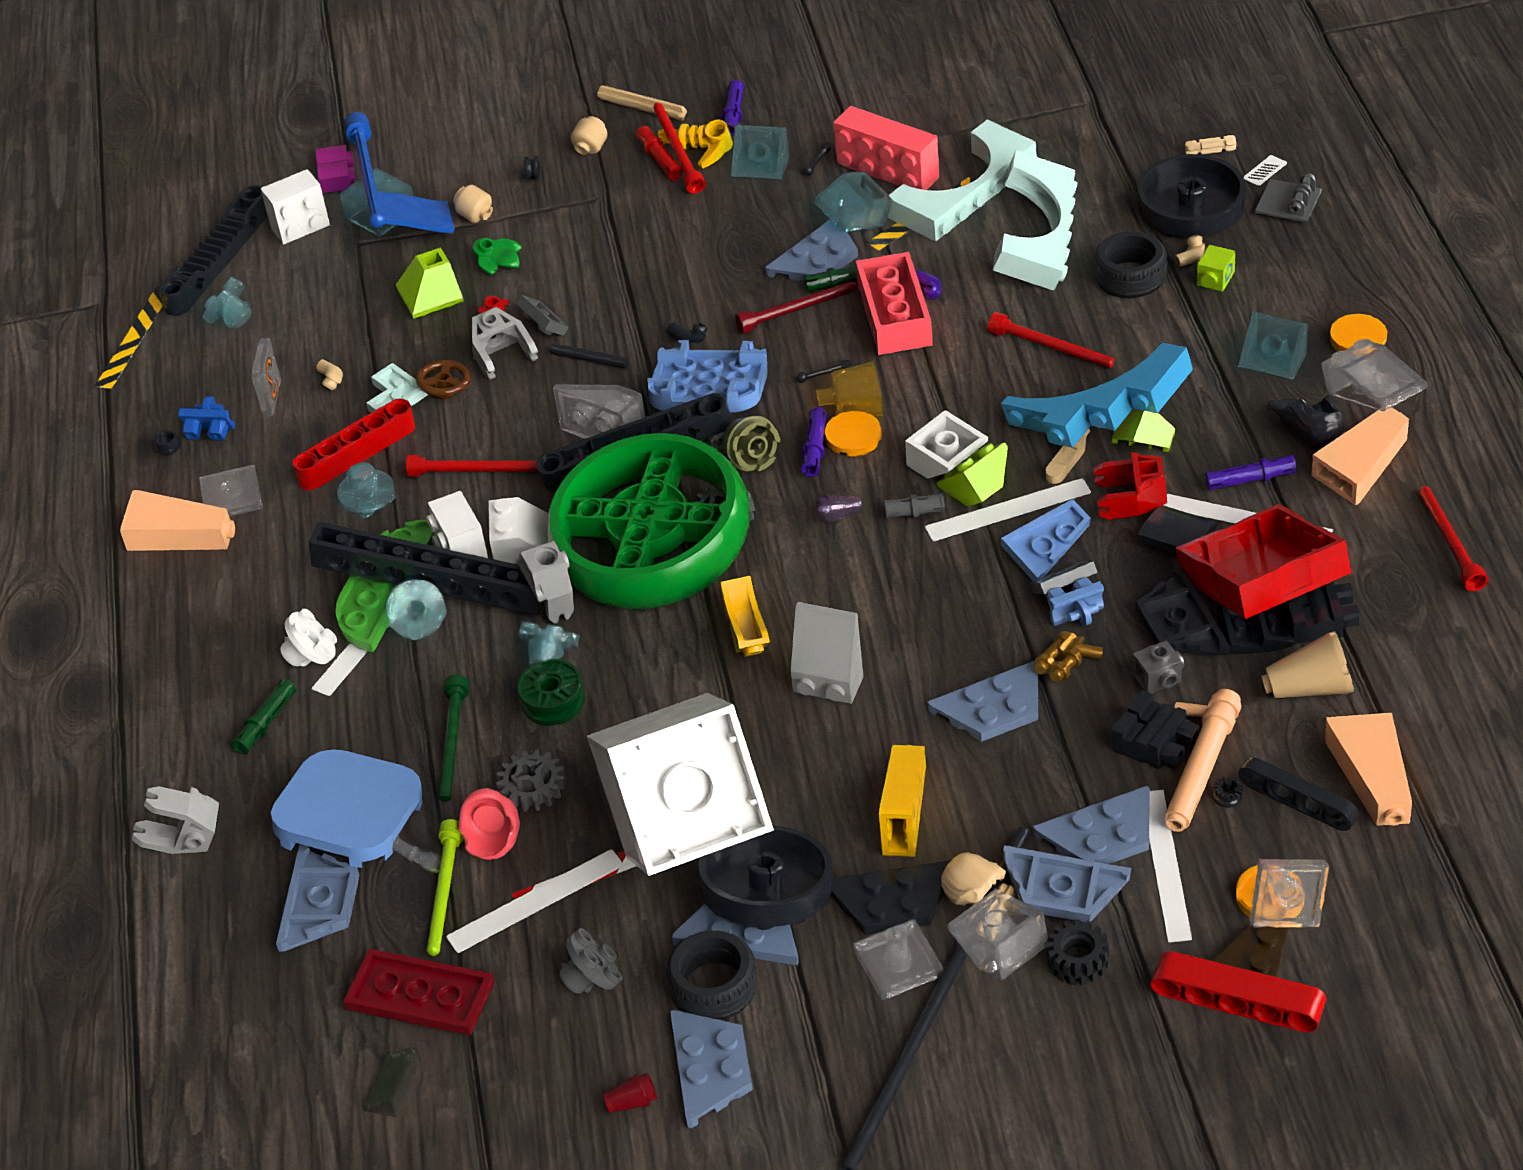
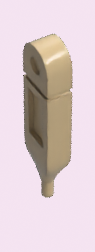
M1089 429L1073 448L1062 446L1045 469L1047 482L1058 484L1064 480L1067 473L1071 471L1085 452L1086 437L1090 433Z

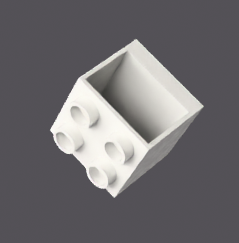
M706 693L587 735L626 858L648 876L774 830L733 704Z

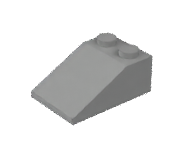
M797 602L791 660L793 692L852 704L863 679L857 613Z

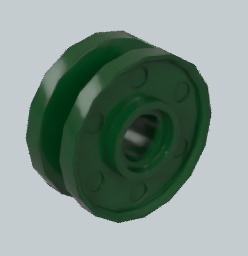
M558 659L542 660L526 669L518 681V695L521 700L522 710L526 717L536 724L545 726L561 725L578 715L585 704V691L582 686L581 674L574 665L567 661Z

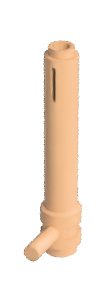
M1230 689L1218 690L1217 693L1211 696L1208 705L1175 703L1174 707L1176 709L1180 707L1186 710V716L1201 717L1203 726L1165 814L1166 826L1173 831L1181 832L1189 827L1226 735L1232 732L1235 719L1239 715L1241 710L1240 697Z

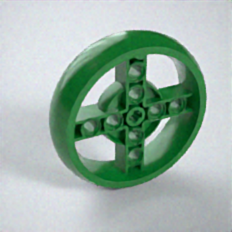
M653 433L633 436L616 441L595 451L569 472L557 489L549 508L546 527L547 542L554 541L559 551H565L570 567L567 569L571 586L584 596L599 603L623 609H650L667 606L701 592L720 578L739 554L747 535L750 520L749 498L746 486L736 468L723 454L712 446L697 439L678 434ZM681 476L694 477L713 485L723 492L726 501L721 504L688 502L677 489ZM643 478L641 483L624 489L613 499L601 498L623 484ZM573 536L608 538L618 551L613 567L596 564L577 554L571 547ZM682 542H698L686 552L653 565L655 558L673 551Z

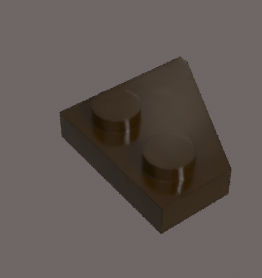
M1254 921L1212 961L1277 977L1289 928Z

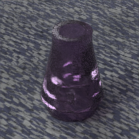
M823 495V498L817 499L816 509L821 522L827 521L832 523L853 513L861 512L862 503L859 495Z

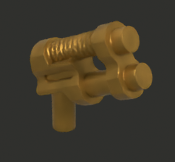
M1063 631L1057 635L1053 644L1035 659L1034 670L1040 675L1049 674L1053 682H1063L1070 676L1071 668H1077L1081 664L1082 656L1101 660L1103 647L1083 644L1084 636L1078 637L1074 633Z

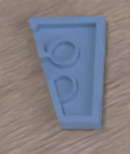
M1071 499L1002 537L1001 546L1032 581L1044 577L1090 526L1091 518Z

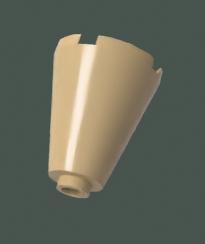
M1335 631L1327 633L1266 667L1267 674L1261 676L1266 693L1273 692L1274 698L1335 695L1354 692L1350 674H1348L1346 666L1347 662Z

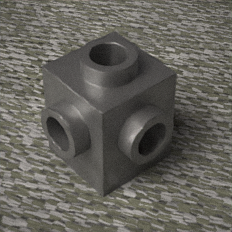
M1167 640L1133 653V675L1146 692L1152 694L1181 683L1184 660L1178 650L1174 651Z

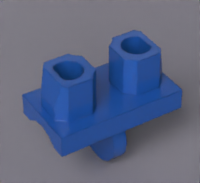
M206 396L203 404H195V409L180 408L178 413L179 418L183 422L182 433L188 440H198L201 429H208L207 435L210 439L224 441L227 431L234 430L235 421L230 419L228 410H223L222 404L215 403L213 396Z

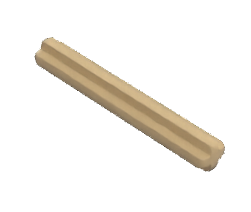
M604 85L600 86L597 92V96L601 100L656 114L653 106L659 102L663 105L669 118L680 121L684 120L687 110L681 105Z

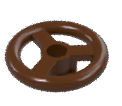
M439 360L428 363L416 375V384L419 389L439 399L453 397L455 394L463 391L471 380L468 368L459 362L451 360ZM441 369L434 377L424 379L425 375L429 372ZM450 369L459 371L463 376L462 380L451 377Z

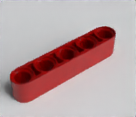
M395 399L296 456L293 460V468L299 487L303 490H314L412 433L415 429V421L409 401Z
M1173 951L1161 954L1150 983L1154 992L1163 997L1305 1033L1317 1030L1326 1002V995L1316 987Z

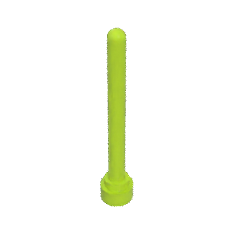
M454 819L442 821L439 828L438 837L443 845L427 944V953L431 956H436L440 952L456 847L464 840L462 833L459 832V821Z

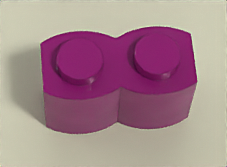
M346 144L316 148L318 180L322 193L352 189L351 182L356 181L353 167L354 158L352 151H347Z

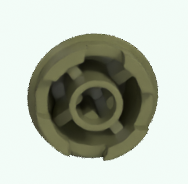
M761 416L739 418L730 423L726 428L723 436V445L731 463L736 468L742 471H761L769 467L776 459L774 454L777 449V442L780 443V436L768 419Z

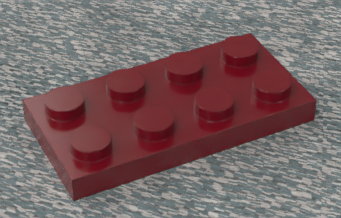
M369 948L343 1002L346 1010L471 1036L495 980L492 973Z

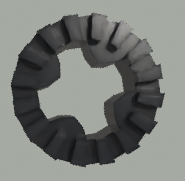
M526 156L524 158V167H527V169H524L526 179L529 180L532 176L540 179L539 157L534 156L533 159H530Z
M1222 776V779L1218 778V781H1215L1214 801L1218 805L1227 808L1238 805L1242 801L1243 784L1240 783L1239 779L1236 780L1235 777L1232 779L1231 776H1228V778ZM1222 790L1226 792L1233 790L1234 794L1228 793L1225 795V793L1222 794Z

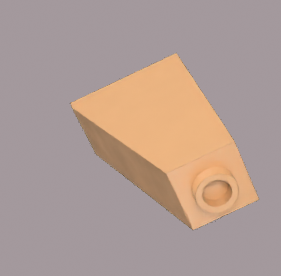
M1385 405L1313 454L1312 477L1354 505H1357L1406 442L1409 418L1389 405Z
M133 490L120 532L127 551L217 550L228 548L230 538H233L235 535V524L233 520H230L226 508Z
M1392 713L1327 717L1325 730L1326 745L1376 826L1409 824L1412 799Z

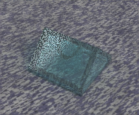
M735 125L731 176L782 180L789 160L787 129L785 127Z
M1252 311L1238 367L1294 380L1306 357L1308 324Z

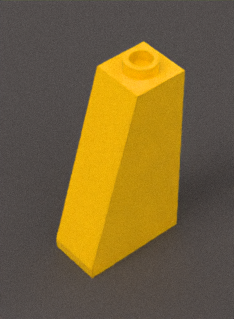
M892 745L879 808L882 854L885 856L915 857L926 771L924 746Z

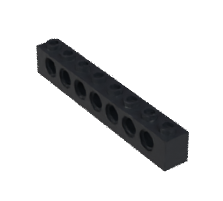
M318 522L308 542L312 567L538 616L544 602H538L518 564L324 522Z

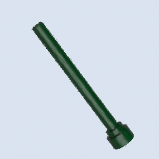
M457 674L448 676L445 679L444 693L449 700L438 795L439 800L443 802L451 799L461 701L467 697L469 692V680L465 676Z

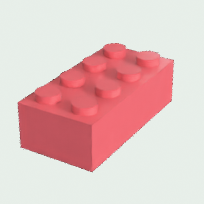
M850 106L833 122L837 164L897 186L905 184L921 190H928L940 178L938 140L936 135Z
M904 252L856 261L858 288L878 355L932 346L931 318L910 253Z

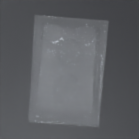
M1369 339L1359 340L1354 343V346L1345 351L1332 354L1331 358L1321 363L1328 394L1383 412L1428 388L1427 382L1386 346L1372 342Z
M556 384L553 387L560 429L584 439L645 417L642 394L620 385Z

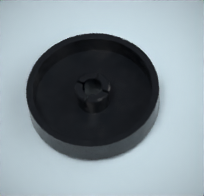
M1200 154L1168 157L1151 165L1142 174L1138 183V210L1142 218L1150 226L1161 231L1166 236L1191 237L1200 235L1203 237L1213 235L1228 229L1242 216L1245 209V180L1237 168L1216 157Z
M773 826V831L700 857L698 868L701 898L716 916L733 923L756 927L760 930L802 923L819 911L831 895L832 861L829 852L817 839L804 832L787 827Z

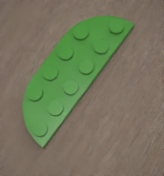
M427 520L404 523V528H399L391 533L386 530L380 534L430 546L433 545L431 537L435 536V532L431 531ZM350 575L336 603V617L343 636L354 646L373 653L409 588Z

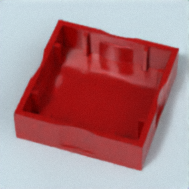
M1281 504L1244 518L1227 528L1211 532L1176 547L1179 567H1183L1193 586L1244 619L1351 574L1346 540L1323 527L1307 522L1301 515Z

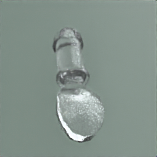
M399 836L396 837L392 843L394 851L407 857L409 861H416L425 870L439 873L441 856L432 851L419 852L417 846L408 844L401 840Z

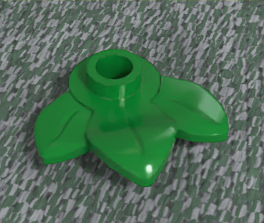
M481 238L474 242L473 253L478 259V266L486 273L493 275L498 266L519 268V257L516 252L521 250V245L516 241L506 238L497 240Z

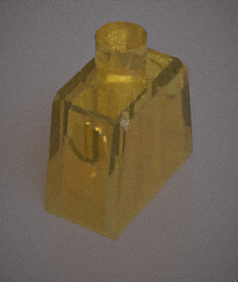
M874 361L833 371L831 373L832 387L816 390L818 406L835 404L837 415L848 411H863L873 415L875 418H883L882 396Z

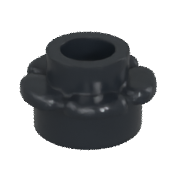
M165 430L156 435L154 449L158 453L161 452L163 455L169 456L176 453L182 443L174 431Z

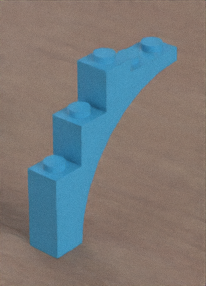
M1162 343L1149 357L1130 371L1092 389L1051 398L1007 396L1001 404L1009 425L1044 432L1049 443L1073 448L1090 426L1115 431L1132 409L1157 414L1191 373L1193 367L1187 347Z

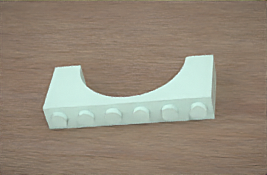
M986 120L971 132L972 153L988 165L984 174L965 186L950 190H921L903 184L886 197L888 218L936 242L1006 187L1004 186L1006 171L1016 150L1037 157L1036 142L992 121Z
M1017 150L1015 151L1006 171L1004 186L1012 188L1032 200L1048 218L1052 232L1033 238L1004 234L995 252L993 271L1051 290L1055 289L1058 281L1063 282L1068 266L1064 264L1070 252V249L1066 247L1072 234L1068 230L1074 215L1070 214L1075 204V198L1072 196L1077 187V182L1074 181V169Z

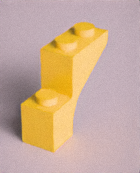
M746 576L720 582L719 587L725 615L730 623L736 653L743 652L744 657L761 654L764 651L763 647H766L770 641L757 606L751 577Z

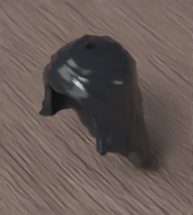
M1330 395L1325 396L1316 405H1309L1304 398L1299 400L1294 398L1269 400L1267 404L1268 410L1275 411L1281 418L1282 423L1312 446L1325 447L1340 437L1345 428L1344 413L1336 408Z

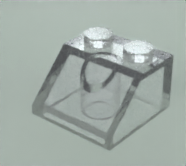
M994 889L948 924L950 932L976 966L1001 981L1047 947L1048 933L1043 912L998 889Z

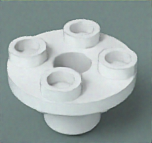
M302 609L300 612H294L286 619L285 630L288 637H284L285 642L281 645L280 650L282 656L289 664L305 667L311 661L326 664L334 658V644L337 643L336 635L331 630L324 629L309 610Z

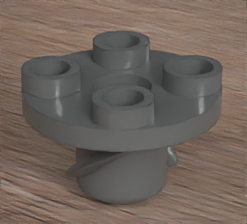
M579 928L566 940V947L572 959L568 963H561L562 968L559 974L563 984L570 991L577 994L584 991L589 993L594 983L601 988L611 990L623 979L614 963L617 955L609 945L598 944L583 928Z

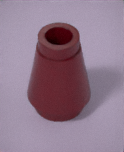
M637 1073L603 1094L610 1114L616 1111L620 1112L651 1106L650 1102L658 1099L655 1087L648 1073L643 1075Z

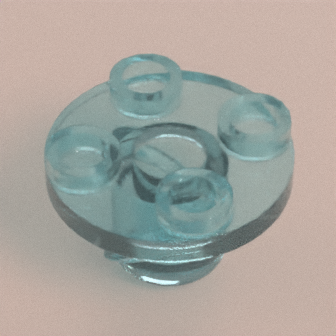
M234 277L230 278L222 288L224 291L218 297L215 295L211 296L204 304L206 308L203 313L204 320L208 323H213L222 316L224 323L229 328L243 326L252 314V310L249 308L250 303L243 302L239 298L245 288V284Z
M366 462L356 463L351 466L348 472H346L348 476L340 483L337 490L341 506L350 512L357 513L360 517L371 516L374 511L383 508L396 497L392 478L383 471L375 470L370 463Z
M409 579L399 583L390 592L385 605L386 618L391 628L399 635L413 640L427 637L435 632L447 613L441 592L436 586L422 579Z
M521 622L518 633L519 637L530 641L528 645L530 654L528 663L530 666L542 660H559L564 655L563 648H578L580 637L578 634L564 632V628L559 626L546 625L545 629H539V625L530 622Z

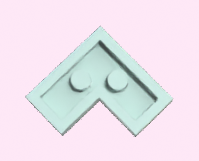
M392 363L371 376L373 385L381 390L382 393L368 401L367 407L368 411L372 413L395 399H405L412 406L428 396V394L419 389L416 379Z

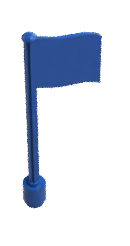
M360 112L349 114L345 118L344 127L348 141L356 146L370 212L369 222L371 226L380 228L384 224H391L434 232L453 233L455 228L447 201L429 200L404 194L377 191L366 143L371 137L369 120Z

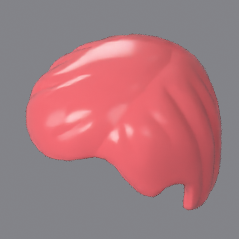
M488 788L478 789L470 793L461 806L459 832L464 837L466 851L480 859L492 860L503 857L511 850L517 839L520 827L518 810L513 801L498 791Z

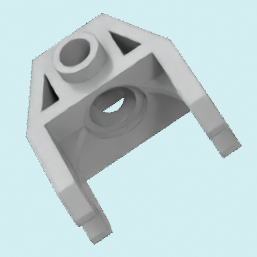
M497 307L472 317L473 359L476 360L482 372L489 380L496 377L494 374L495 368L488 356L493 352L518 342L531 361L538 359L536 345L522 322Z
M552 541L520 552L517 563L538 602L545 600L548 619L553 623H558L561 614L564 615L566 620L569 619L574 611L573 590L567 569L570 567L565 551H559L556 543Z
M160 786L147 789L146 797L151 799L145 800L144 807L154 814L179 819L177 827L148 820L136 822L133 830L139 833L133 832L131 840L140 847L170 854L207 852L215 833L219 802L209 796L202 795L193 787H191L189 793Z

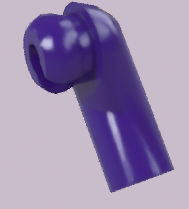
M918 270L916 275L919 284L924 286L923 292L928 299L939 297L942 292L940 279Z

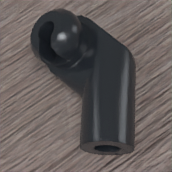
M676 322L670 323L667 328V333L678 341L689 340V343L702 342L707 337L705 335L707 327L701 323H695L692 330H687Z

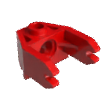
M1133 452L1131 453L1132 459L1103 462L1093 468L1094 475H1099L1095 477L1096 485L1107 488L1135 484L1136 490L1106 494L1098 499V507H1102L1098 509L1099 516L1109 520L1135 517L1168 503L1162 457L1140 455Z

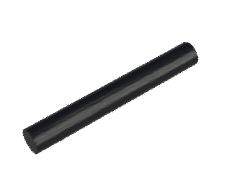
M551 343L550 345L551 354L625 369L628 366V358L557 343Z

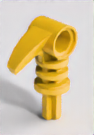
M713 120L706 126L701 125L699 128L697 125L689 127L688 124H681L680 129H675L684 149H688L690 146L698 148L699 145L701 148L708 147L697 163L701 168H706L718 161L733 146L727 124L722 120ZM659 130L658 137L662 139L664 144H670L664 130Z

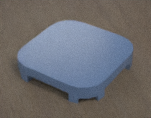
M689 340L678 341V347L665 350V348L661 347L657 351L658 363L652 378H647L649 403L654 408L664 411L702 396L718 393L726 399L730 412L750 409L759 402L767 378L766 349L759 350L753 348V341H743L740 350H689Z
M344 750L320 751L311 755L302 763L274 803L271 810L274 834L279 838L281 846L290 851L296 843L347 856L349 857L350 867L362 868V862L375 860L381 856L386 861L393 854L392 843L413 811L420 812L423 802L420 778L412 769L403 765Z

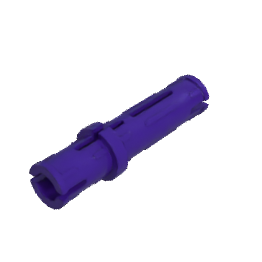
M733 80L728 85L726 106L722 111V119L727 124L731 136H734L738 131V123L742 118L740 108L744 85L738 80Z
M814 407L809 412L806 443L803 444L801 450L803 456L801 472L804 473L806 470L805 476L814 477L819 474L820 459L823 458L825 451L822 444L827 412H823V408Z
M1293 455L1269 460L1261 458L1259 462L1205 472L1206 486L1209 491L1256 480L1266 482L1270 481L1272 477L1296 473V464Z

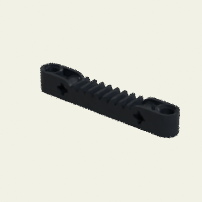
M252 185L244 188L227 207L224 217H221V224L216 223L215 230H210V236H205V243L200 242L199 249H194V255H189L188 261H184L183 266H177L160 285L159 292L167 314L179 316L189 311L268 217L260 189L262 186Z
M718 393L708 394L547 452L538 459L536 468L545 487L550 491L556 492L562 481L577 464L595 451L611 443L633 436L653 433L678 434L700 441L724 432L729 424L733 422L732 415L723 395Z

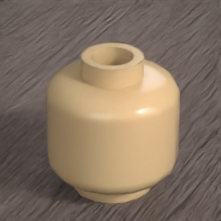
M592 116L585 117L578 121L570 139L578 153L582 155H587L588 153L596 154L607 138V130L605 124L600 119Z
M475 185L461 187L453 199L456 213L471 223H477L481 219H488L493 210L491 196Z

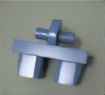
M1087 577L1076 580L1071 592L1065 593L1059 587L1049 590L1047 596L1052 624L1056 626L1067 621L1072 622L1079 619L1083 626L1090 625L1092 623L1091 614L1097 613L1104 608L1102 599L1104 587L1101 582L1092 583Z

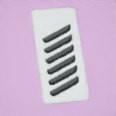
M1270 155L1246 174L1244 179L1260 186L1285 166L1287 162Z

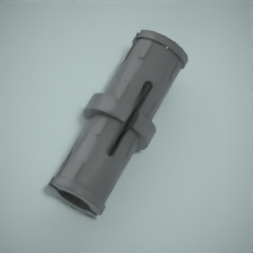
M943 493L926 496L910 494V497L884 500L886 519L911 515L913 518L919 517V514L945 512Z

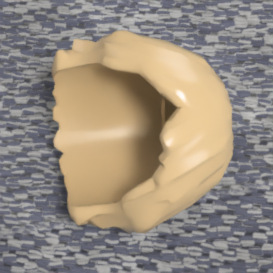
M968 852L961 853L954 857L946 866L941 877V886L950 902L963 906L965 904L978 906L982 902L983 896L992 887V884H996L997 879L1002 881L1005 878L1006 871L997 865L996 862H989L980 855Z

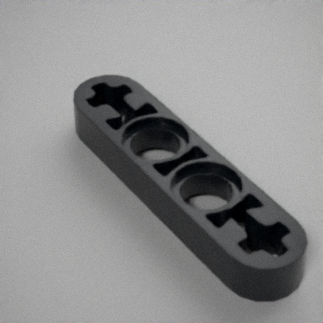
M1255 757L1248 758L1238 771V777L1241 782L1250 789L1337 830L1348 831L1359 817L1358 809L1347 799Z

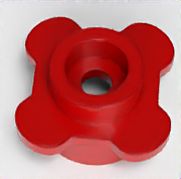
M488 296L484 299V304L478 308V311L481 314L497 307L506 312L505 307L509 306V300L506 298L500 299L497 296Z

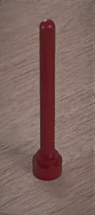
M850 281L757 313L745 310L735 314V323L739 332L743 335L752 332L758 323L854 292L857 289V284L854 281Z

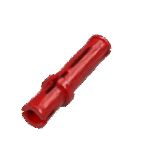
M648 126L638 128L637 131L639 133L636 132V137L644 145L645 152L653 156L670 180L676 181L682 177L680 173L683 174V169L666 150L662 139L656 137Z

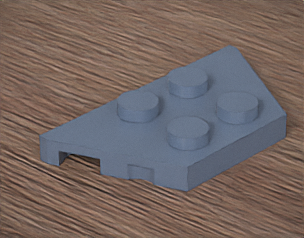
M834 216L765 267L766 276L774 277L776 273L789 274V280L801 281L804 280V275L826 272L827 268L841 269L858 257L857 247L839 218Z
M1034 661L927 701L928 711L934 716L940 713L949 718L952 726L967 731L970 736L981 742L1038 720V673L1034 670Z
M1145 786L1033 826V835L1039 841L1044 838L1054 844L1056 851L1063 856L1111 864L1149 850L1150 788Z
M299 844L276 942L279 952L287 951L349 927L360 876L357 867H350L346 862H338L335 857L326 853L320 856L311 852L309 846Z
M1005 845L1003 848L1004 863L1021 908L1025 912L1091 922L1130 879L1131 868Z
M705 904L677 929L672 936L673 945L676 946L686 937L701 931L719 930L730 932V934H735V936H738L747 943L755 959L798 965L799 962L790 924L773 927L769 930H760L756 927L733 923L716 916Z
M673 1010L670 1013L688 1128H693L698 1125V1118L711 1110L717 1113L728 1106L731 1100L740 1098L753 1090L743 1027L740 1024Z

